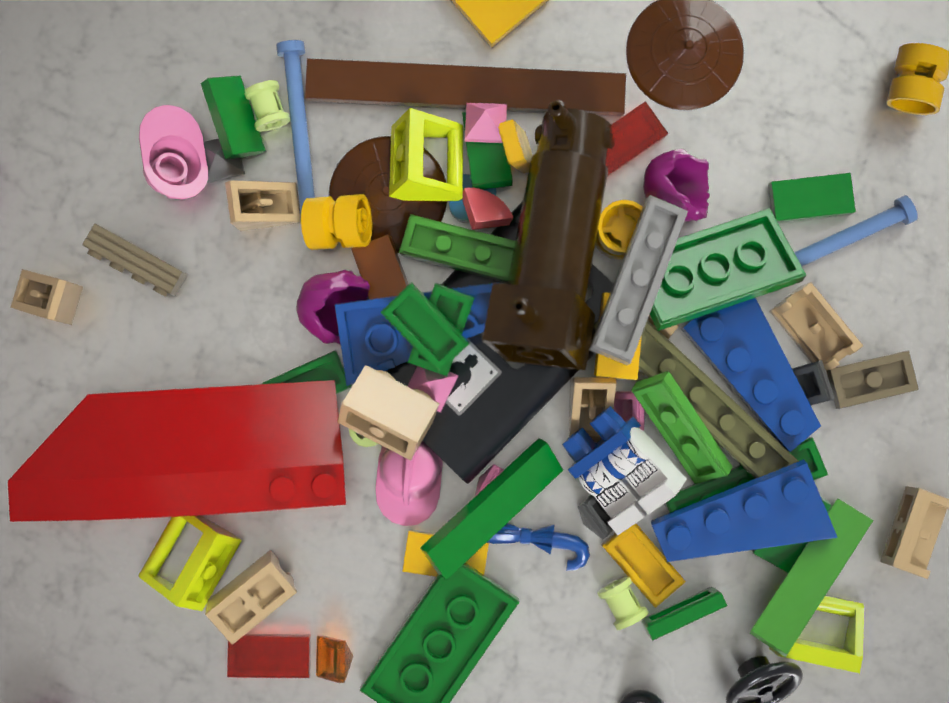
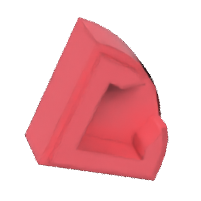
M470 187L464 188L462 200L472 230L510 225L513 220L512 213L501 199L486 190Z

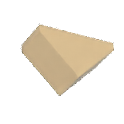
M261 181L225 182L230 222L238 230L246 231L301 222L296 183Z
M22 269L10 308L72 325L83 286Z
M573 377L570 379L569 437L583 427L594 442L602 440L589 423L609 406L614 409L616 378Z

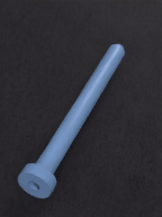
M287 40L277 43L276 48L277 55L284 57L301 213L305 199L315 198L300 56L305 54V45L300 40Z
M904 195L894 200V207L794 253L801 266H804L900 221L905 225L917 221L918 214L911 199Z

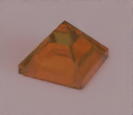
M323 635L317 636V677L337 683H345L354 657L349 646L344 640Z

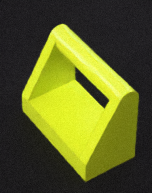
M409 108L391 126L389 197L403 201L461 200L463 198V125ZM424 137L447 138V183L423 177Z
M201 515L171 517L138 577L177 607L203 611L242 540ZM189 522L203 532L175 584L157 574L186 523Z
M825 596L817 608L818 611L849 617L844 647L839 648L797 639L786 658L860 674L863 660L864 604ZM769 647V649L772 652H774L777 656L784 657L777 651Z

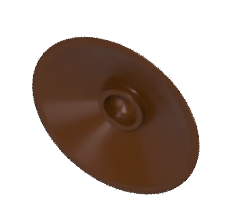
M657 0L646 7L634 21L627 38L626 59L628 69L635 84L648 98L667 108L696 110L717 102L734 86L743 66L744 46L736 22L716 2L712 0Z
M381 136L359 143L343 156L333 172L329 186V196L336 202L339 196L364 194L368 199L372 213L371 241L385 235H391L396 251L399 253L410 214L441 222L446 211L447 201H403L389 197L391 136ZM423 148V177L446 183L440 165L431 153Z

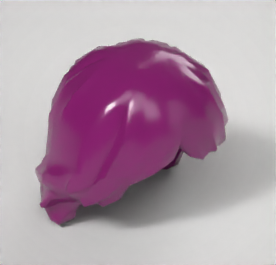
M684 149L671 150L652 159L644 174L643 190L645 200L649 195H652L687 210L688 213L685 221L694 220L697 222L698 219L707 218L709 206L707 200L710 197L708 193V161L706 159H698L687 153Z
M352 270L314 275L303 284L297 300L296 312L299 322L323 343L335 342L341 345L335 304L368 300L369 283L361 276H356Z

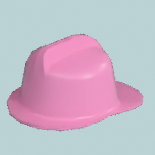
M171 105L155 107L144 116L139 128L144 177L155 191L165 195L167 199L184 200L195 197L204 189L208 181V166L199 124L190 113L180 107Z
M424 441L421 442L411 461L382 446L379 455L375 490L377 505L386 518L402 526L418 525L427 520L435 511L440 497L443 461Z

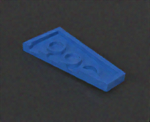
M493 283L452 288L475 297L463 331V336L466 339L484 332ZM432 291L422 293L430 299ZM396 296L335 304L347 386L355 383L365 365L374 370L386 371L409 360L413 346L380 313Z
M756 298L695 318L682 328L686 336L776 441L788 452L795 449L821 427Z
M804 459L651 521L667 562L838 538Z

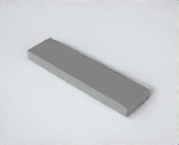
M652 195L648 196L589 350L622 364H631L687 216V210Z

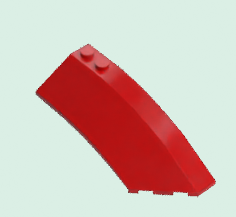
M335 380L87 394L8 480L10 522L179 517L346 505L344 461L340 424L338 423L339 414Z

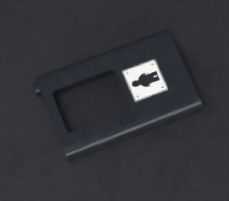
M523 201L511 212L513 220L510 225L499 226L490 235L516 241ZM592 264L588 284L593 288V294L585 303L595 313V323L600 315L601 295L603 292L610 293L614 283ZM455 270L441 285L449 288L494 283L496 280ZM593 328V332H592L591 342H592V339H593L594 334H595V331H596L594 328ZM478 334L467 338L470 344L453 359L450 372L458 375V379L441 413L436 412L434 421L423 441L463 481L469 484L579 370L524 364L521 368L516 369L511 367L498 353L484 343ZM589 350L588 360H589L596 352H593V351ZM407 361L385 372L392 375L399 383L408 386L417 366Z

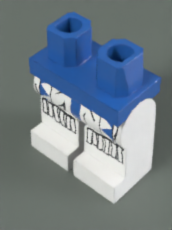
M609 406L589 423L602 440L595 443L582 427L562 445L574 461L568 471L575 479L579 478L583 488L597 499L611 519L608 521V524L618 536L643 519L646 514H650L675 497L687 479L656 443L639 428L641 425L634 416L625 422Z

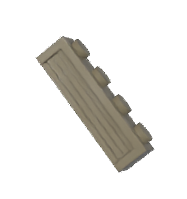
M95 223L83 242V246L89 249L87 254L100 261L103 257L110 260L109 266L123 273L124 269L133 273L132 279L143 285L148 281L155 285L153 288L155 292L165 297L168 293L176 296L188 275Z

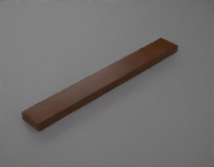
M307 58L306 101L463 109H466L467 103L507 104V111L548 112L549 104L559 100L564 103L566 108L584 110L597 115L623 116L625 113L626 73Z

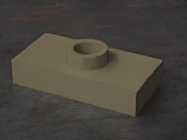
M909 351L826 370L835 397L836 409L919 390Z

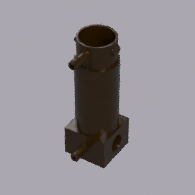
M559 100L549 104L548 112L543 116L542 124L535 130V142L538 144L537 152L531 157L508 283H493L482 341L507 362L586 371L595 313L585 303L608 176V167L605 165L608 148L612 149L614 147L615 140L611 131V124L605 118L588 111L566 108L564 103Z

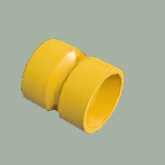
M910 43L900 46L894 72L899 77L891 81L887 105L897 111L909 114L932 115L939 113L945 89L940 82L946 80L948 76L949 51L942 47L923 43Z
M364 194L339 196L336 202L331 196L306 198L301 209V229L307 247L310 250L336 248L339 242L343 248L368 246L372 237V213L367 197Z
M619 200L612 202L604 208L600 216L595 244L601 254L610 259L621 260L624 258L643 209L641 205L630 200Z

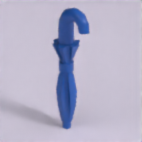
M507 523L487 542L491 544L520 542V544L527 545L532 543L550 555L552 548L574 551L577 556L573 560H567L566 571H573L584 567L590 557L589 546L585 541L575 535L554 532L555 525L532 531L531 528L522 527L520 529L515 525Z

